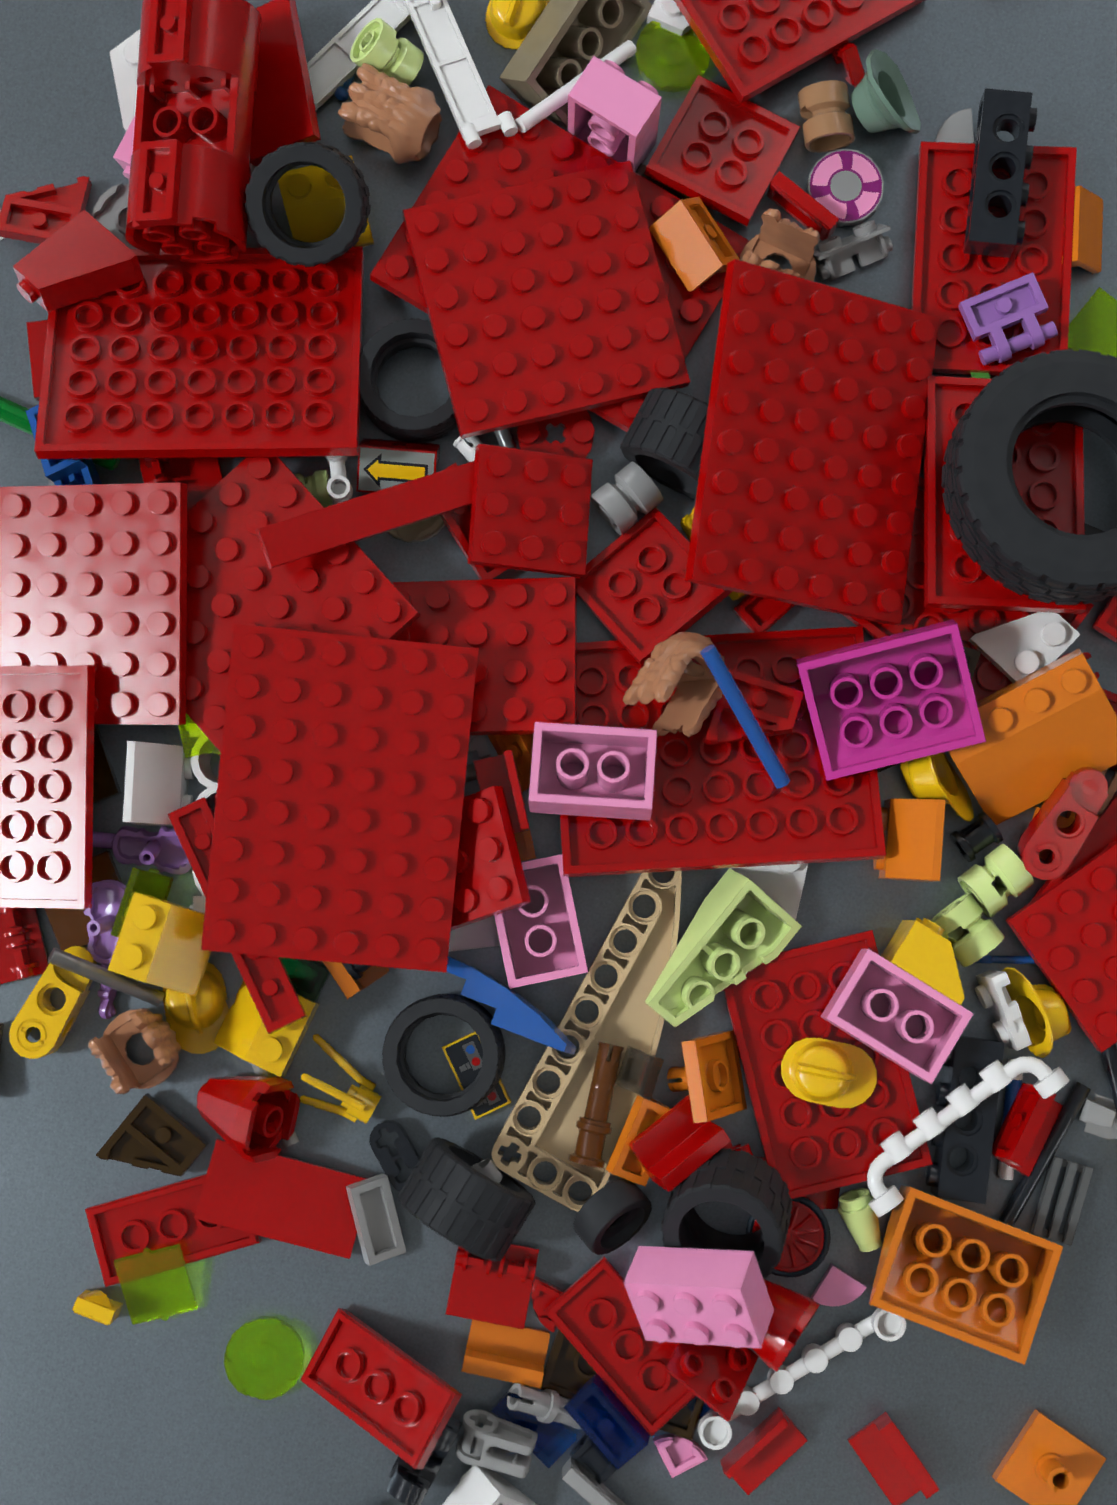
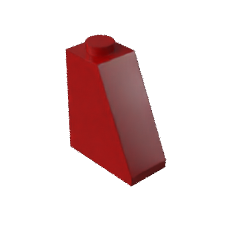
M86 210L80 212L13 265L19 283L16 284L18 291L29 303L32 304L36 301L47 312L138 283L144 278L137 255Z

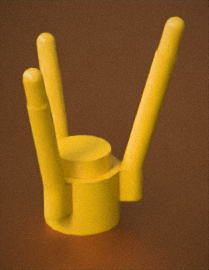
M314 1034L312 1037L313 1041L360 1086L357 1087L352 1084L348 1092L345 1093L304 1073L301 1075V1080L342 1102L341 1106L302 1095L300 1097L301 1103L343 1116L354 1123L358 1119L367 1124L382 1097L373 1091L377 1084L366 1079L319 1034Z

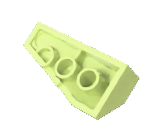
M729 868L702 902L645 1003L673 1027H677L713 1002L715 995L732 983L738 985L746 979L745 975L762 963L767 965L777 958L802 926L753 881Z

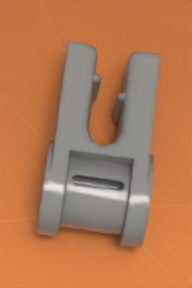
M474 1409L467 1411L462 1421L464 1429L463 1438L457 1442L455 1454L457 1458L468 1465L481 1466L515 1477L525 1478L530 1469L532 1461L530 1454L536 1446L538 1433L498 1418L484 1410ZM472 1447L475 1448L474 1453L471 1452Z

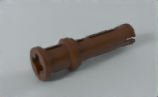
M599 1042L585 1115L576 1122L579 1134L575 1151L569 1155V1161L585 1166L604 1168L605 1161L602 1160L605 1139L612 1132L611 1123L607 1122L624 1047L613 1045L610 1060L607 1061L610 1044Z

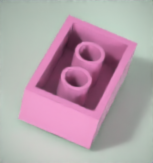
M593 56L568 95V132L619 163L630 160L632 169L636 172L639 165L644 163L656 144L662 97L658 95L657 90L645 81L636 82L626 76L623 69L613 61L605 60L603 62Z
M535 722L529 790L530 813L650 821L653 802L657 730Z
M562 854L521 862L531 903L494 915L509 989L588 973L569 877L563 876Z
M861 949L820 1017L921 1080L932 1084L974 1013L872 950Z
M638 1246L624 1280L625 1288L646 1341L732 1346L735 1348L762 1347L774 1309L754 1251Z

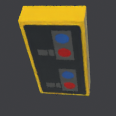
M475 1031L442 1047L461 1090H464L476 1079L482 1067L483 1049L479 1036ZM501 1078L490 1095L479 1105L471 1109L475 1120L512 1102Z

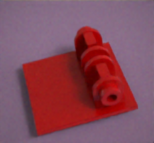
M218 457L138 458L144 483L181 482L187 484V511L223 479Z
M0 907V984L43 974L49 963L36 908Z
M511 1244L503 1259L494 1262L483 1259L458 1246L445 1314L524 1330L539 1249Z
M678 1343L665 1370L728 1422L733 1415L759 1356L747 1347L735 1348L732 1346Z

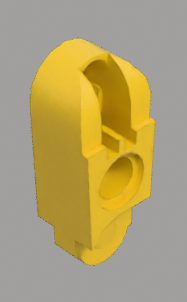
M72 946L64 950L74 956L97 964L91 953L87 950V947ZM50 963L12 1022L9 1030V1041L13 1050L20 1056L28 1059L41 1058L56 1052L63 1044L68 1032H70L90 992L88 989L93 980ZM55 988L61 989L66 998L65 1004L60 1010L52 1006L50 1002L51 992ZM36 1027L40 1030L41 1038L37 1042H30L27 1037L32 1029Z

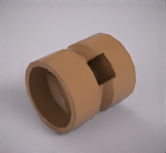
M837 80L821 81L806 86L799 91L800 115L804 120H807L803 123L802 129L805 148L808 151L830 152L842 149L854 142L853 120L850 114L845 113V110L850 107L848 86L845 82Z

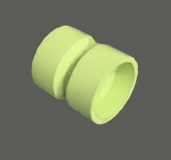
M381 18L370 21L355 39L350 52V59L359 67L363 63L369 64L379 72H384L389 77H394L400 83H406L409 86L421 69L424 60L423 52L408 39H397V31Z
M1000 844L984 857L983 866L974 864L958 877V882L964 892L972 893L984 909L983 914L988 918L993 917L1008 905V896L1018 897L1034 885V879L1025 869L1023 862L1004 844Z
M971 892L957 898L930 920L945 930L942 937L952 942L954 956L963 967L970 966L987 955L1005 938L992 919H983L984 909Z

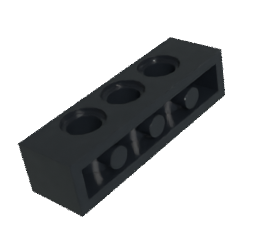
M988 88L984 90L979 103L963 253L1010 258L1016 245H1022L1025 221H1019L1020 207H1026L1029 195V183H1023L1024 169H1030L1033 157V146L1027 145L1028 132H1034L1037 119V108L1031 107V92ZM1007 131L1012 134L1014 140L1010 142L1003 141L998 137L997 132ZM997 168L1004 169L1011 178L1006 180L999 179L993 174L992 170ZM999 206L1004 209L1007 216L1002 218L994 217L988 208Z
M960 1036L943 1064L945 1066L944 1082H938L935 1103L936 1106H941L940 1111L950 1104L946 1096L961 1085L959 1076L962 1070L967 1067H973L976 1071V1082L973 1086L969 1087V1089H972L983 1081L978 1074L981 1070L997 1059L1002 1064L1005 1043L997 1040ZM999 1091L989 1096L971 1111L972 1119L969 1125L958 1128L954 1121L940 1134L931 1139V1145L936 1146L934 1162H932L933 1165L927 1166L926 1185L931 1186L930 1192L936 1197L986 1204ZM964 1147L967 1152L966 1162L960 1167H952L950 1164V1154L954 1149Z

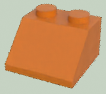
M897 798L884 800V807H881L886 856L884 859H873L874 870H879V879L915 882L940 881L946 800Z

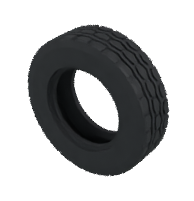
M1073 349L1053 350L1049 354L1042 352L1025 358L1022 363L1018 361L1001 371L999 376H995L981 390L960 418L951 434L952 439L948 441L943 459L946 462L942 467V488H944L942 496L946 514L950 516L949 523L957 540L960 539L963 544L962 548L974 563L977 562L981 566L980 569L993 580L1003 583L1005 588L1019 595H1028L1029 599L1045 603L1055 602L1056 605H1077L1080 602L1089 604L1103 601L1108 596L1112 598L1117 595V527L1099 534L1078 535L1058 530L1043 522L1027 507L1016 488L1012 472V455L1016 440L1022 432L1037 425L1054 422L1074 424L1090 430L1101 437L1117 454V358L1108 354L1105 356L1101 355L1100 352L1081 349L1078 351H1073Z

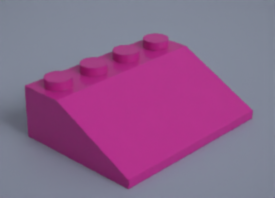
M954 620L796 659L827 781L986 742L958 624Z

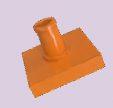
M720 1031L682 1041L685 1066L670 1067L667 1079L681 1078L678 1082L668 1083L672 1092L689 1090L693 1122H709L747 1109L734 1031Z
M1035 1409L992 1477L996 1482L1030 1505H1077L1106 1461V1458Z

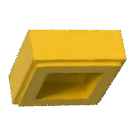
M86 1289L77 1297L72 1310L76 1314L108 1326L119 1317L123 1303L108 1298L100 1290L90 1291Z

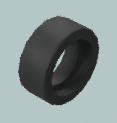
M624 1178L617 1179L595 1192L584 1203L574 1220V1231L592 1253L597 1255L608 1254L620 1248L640 1231L652 1211L651 1201L634 1182Z

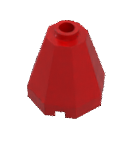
M279 1076L210 1078L200 1088L197 1094V1109L202 1118L243 1159L258 1163L276 1158L282 1150L276 1147L281 1138L286 1141L290 1139L295 1130L301 1100L298 1094L290 1090L294 1088L292 1081Z

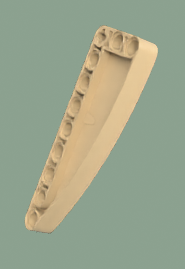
M673 871V877L667 883L657 882L652 872L640 874L588 969V973H586L557 1026L565 1035L573 1036L578 1040V1052L571 1057H565L558 1053L557 1049L549 1046L545 1048L496 1138L492 1149V1160L501 1171L577 1212L595 1192L606 1185L611 1173L605 1169L637 1095L643 1097L651 1073L665 1019L647 1005L645 1001L677 947L680 921L681 871ZM640 895L651 897L655 904L654 912L647 918L638 917L633 911V902ZM627 929L634 933L636 937L635 947L629 952H619L614 946V937L617 932ZM602 965H611L617 972L616 982L610 987L599 986L595 981V971ZM583 1000H591L598 1006L597 1017L590 1022L579 1020L575 1014L576 1006ZM599 1042L610 1044L607 1061L610 1060L613 1045L624 1047L607 1122L611 1123L612 1132L605 1139L602 1160L605 1161L604 1168H595L569 1161V1155L575 1151L579 1134L576 1122L585 1115ZM544 1071H553L559 1076L560 1084L552 1092L543 1091L537 1084L538 1076ZM526 1106L535 1107L541 1114L539 1123L533 1127L524 1126L518 1119L519 1111ZM511 1142L517 1144V1153L521 1154L519 1158L511 1157L509 1161L502 1158L504 1151L499 1150L501 1146L509 1147ZM544 1161L552 1163L557 1170L555 1177L550 1181L539 1180L534 1174V1168L538 1163ZM583 1181L589 1184L592 1189L590 1196L582 1201L573 1199L569 1194V1188L573 1183Z

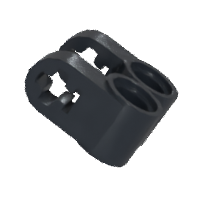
M452 1416L450 1417L423 1469H414L402 1458L397 1457L389 1474L390 1480L387 1491L391 1496L405 1505H421L443 1460L458 1435L462 1425L461 1421Z

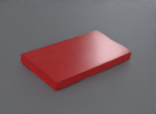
M272 0L256 8L261 15L262 23L257 97L253 107L250 163L254 166H258L262 162V158L268 153H273L281 146L321 140L295 0Z
M217 1138L194 1219L350 1259L357 1230L346 1186L368 1178L279 1154L274 1159L253 1163L243 1159L225 1140Z
M207 1173L85 1209L105 1287L254 1245L262 1241L261 1236L194 1219Z
M603 1256L546 1307L544 1312L652 1437L696 1395L665 1370L678 1343L646 1341L625 1288V1279L607 1258Z
M338 1308L300 1379L414 1469L424 1468L462 1396L460 1392L347 1309Z

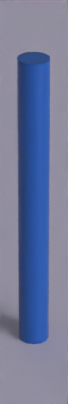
M714 644L705 647L700 653L775 787L779 789L789 784L790 779Z

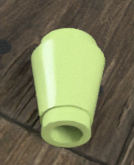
M866 1188L850 1190L842 1194L838 1199L840 1203L838 1212L861 1252H870L882 1246L879 1218L868 1204L873 1199V1196L870 1195L869 1190Z

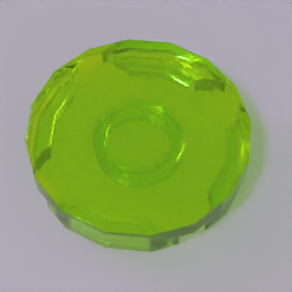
M651 21L643 28L636 43L635 62L639 74L647 83L659 91L676 93L690 89L697 76L703 77L708 70L709 54L692 28L683 36L661 28V23Z
M267 1316L248 1320L235 1330L226 1346L224 1366L227 1377L237 1391L246 1396L249 1395L259 1400H270L282 1396L296 1384L304 1369L305 1349L300 1335L287 1322L277 1317Z

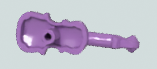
M123 826L116 834L93 831V847L112 849L119 863L136 864L137 866L154 864L160 874L168 872L182 875L191 868L174 828L162 826L159 832H148L145 828L137 829L131 826Z
M102 880L92 883V908L84 910V914L91 918V921L87 924L89 937L87 950L91 953L93 959L101 963V966L106 969L109 967L132 900L129 889L123 883L115 880ZM100 984V989L98 990V996L100 997L98 1011L101 1018L110 1019L116 1014L113 1001L117 990Z

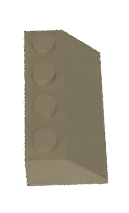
M550 0L499 78L522 103L532 108L582 73L593 56L601 59L625 41H632L648 17L652 5L648 0ZM568 102L546 117L567 131Z

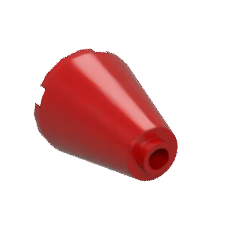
M763 1279L774 1311L762 1347L752 1348V1350L769 1368L778 1372L820 1305L813 1298Z

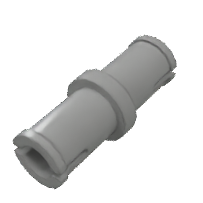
M520 1383L513 1384L509 1392L522 1397V1399L507 1396V1406L510 1410L534 1415L539 1422L550 1424L554 1421L571 1426L574 1429H581L586 1423L585 1420L576 1418L573 1413L588 1417L587 1405L559 1397V1394L554 1390L545 1389L544 1391H539L523 1386Z

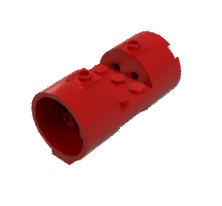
M143 0L136 113L125 237L133 247L148 254L159 256L160 250L171 255L181 256L180 261L215 263L237 259L239 250L246 252L248 216L245 213L244 203H246V186L251 179V169L249 166L253 107L257 97L262 18L259 11L245 0Z

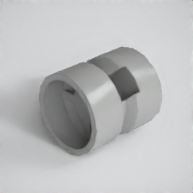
M633 461L615 475V485L606 483L590 495V500L598 513L619 535H623L635 525L638 519V512L648 514L664 500L652 479Z

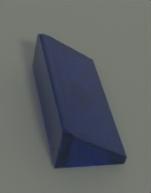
M597 1373L564 1405V1409L617 1470L648 1445L649 1433Z

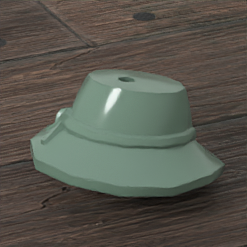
M877 49L872 50L866 59L867 72L851 93L852 106L862 126L871 133L902 128L907 132L917 134L921 129V121L908 86L898 66L886 52Z

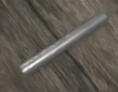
M53 948L48 958V963L157 1007L163 1001L165 992L124 975L109 971L102 966L60 949Z

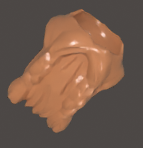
M363 63L356 72L362 81L361 84L353 82L348 89L352 102L342 103L341 109L338 110V115L347 120L344 121L342 126L344 134L351 139L362 140L378 150L389 153L397 164L420 161L430 153L432 145L438 139L440 123L443 120L434 92L427 88L410 87L406 83H400L396 78L389 77L386 73L379 72L373 66Z
M769 208L761 216L763 225L761 226L760 233L747 243L740 255V260L814 281L816 274L814 249L820 239L819 231H814L812 227L804 230L795 221L791 222L790 219H782L779 210ZM772 255L784 256L790 262L792 270H783L779 264L765 259Z
M680 632L658 643L651 652V657L645 661L637 677L633 679L632 685L626 691L623 697V702L626 705H635L638 701L642 704H648L653 699H656L659 703L666 702L673 693L675 686H677L678 689L670 699L663 714L654 723L652 730H657V736H664L669 732L676 734L677 731L683 732L688 737L696 734L701 730L703 721L710 715V711L715 708L717 701L722 698V691L700 653L705 647L713 645L709 637L693 632ZM692 658L698 661L701 665L694 663L692 661Z
M149 1008L128 1010L118 1015L108 1025L103 1033V1037L100 1039L94 1037L88 1044V1048L91 1049V1055L101 1060V1067L106 1070V1075L111 1076L110 1088L116 1094H126L130 1089L134 1088L149 1089L164 1082L176 1069L179 1063V1053L182 1048L176 1041V1032L170 1028V1023L163 1021L162 1014L152 1013ZM138 1033H142L144 1041L153 1050L155 1056L150 1063L145 1065L135 1064L128 1058L126 1051L128 1040Z

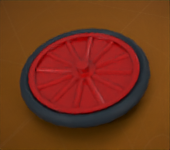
M805 1197L792 1199V1215L781 1260L773 1268L772 1274L789 1278L808 1274L823 1262L829 1251L831 1234L827 1218L814 1202ZM750 1215L747 1222L746 1234L761 1229L752 1215Z

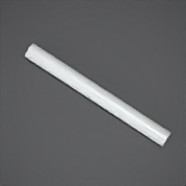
M627 40L600 60L603 62L610 60L620 65L636 54V46L631 40ZM582 73L515 120L518 130L525 133L566 104L570 91Z

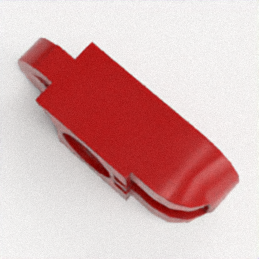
M1082 767L1075 772L1071 771L1066 780L1062 779L1020 837L1017 845L1018 856L1023 862L1025 869L1033 877L1041 880H1052L1061 876L1070 866L1098 820L1097 813L1109 794L1107 793L1108 782L1105 776L1097 769ZM1064 811H1073L1075 813L1073 823L1066 828L1057 827L1058 816ZM1044 849L1052 850L1044 863L1039 860L1040 851Z

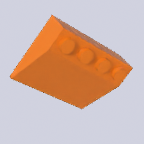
M1077 649L978 701L977 706L986 742L948 751L982 810L992 819L995 825H998L1047 800L1062 779L1066 780L1071 771L1075 772L1082 767H1092L1102 772L1116 765L1117 715L1080 649Z
M901 1185L899 1192L904 1200L892 1209L869 1304L1025 1365L1064 1246L915 1188Z

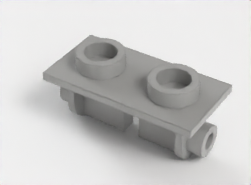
M875 220L854 227V234L840 239V236H833L819 242V249L814 251V257L821 261V264L816 266L820 279L825 280L828 278L829 281H832L856 270L851 258L855 254L861 267L887 257L888 252L893 250V245L888 236L883 237L882 233L891 230L890 226L876 224Z

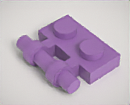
M1033 272L964 300L958 306L973 342L987 336L989 337L991 346L978 352L980 361L984 366L994 361L999 363L1012 359V354L1029 347L1034 350L1044 346L1046 340L1058 336V331L1053 321L1040 326L1036 319V316L1045 313L1049 307ZM1021 323L1024 333L1006 339L1003 330Z

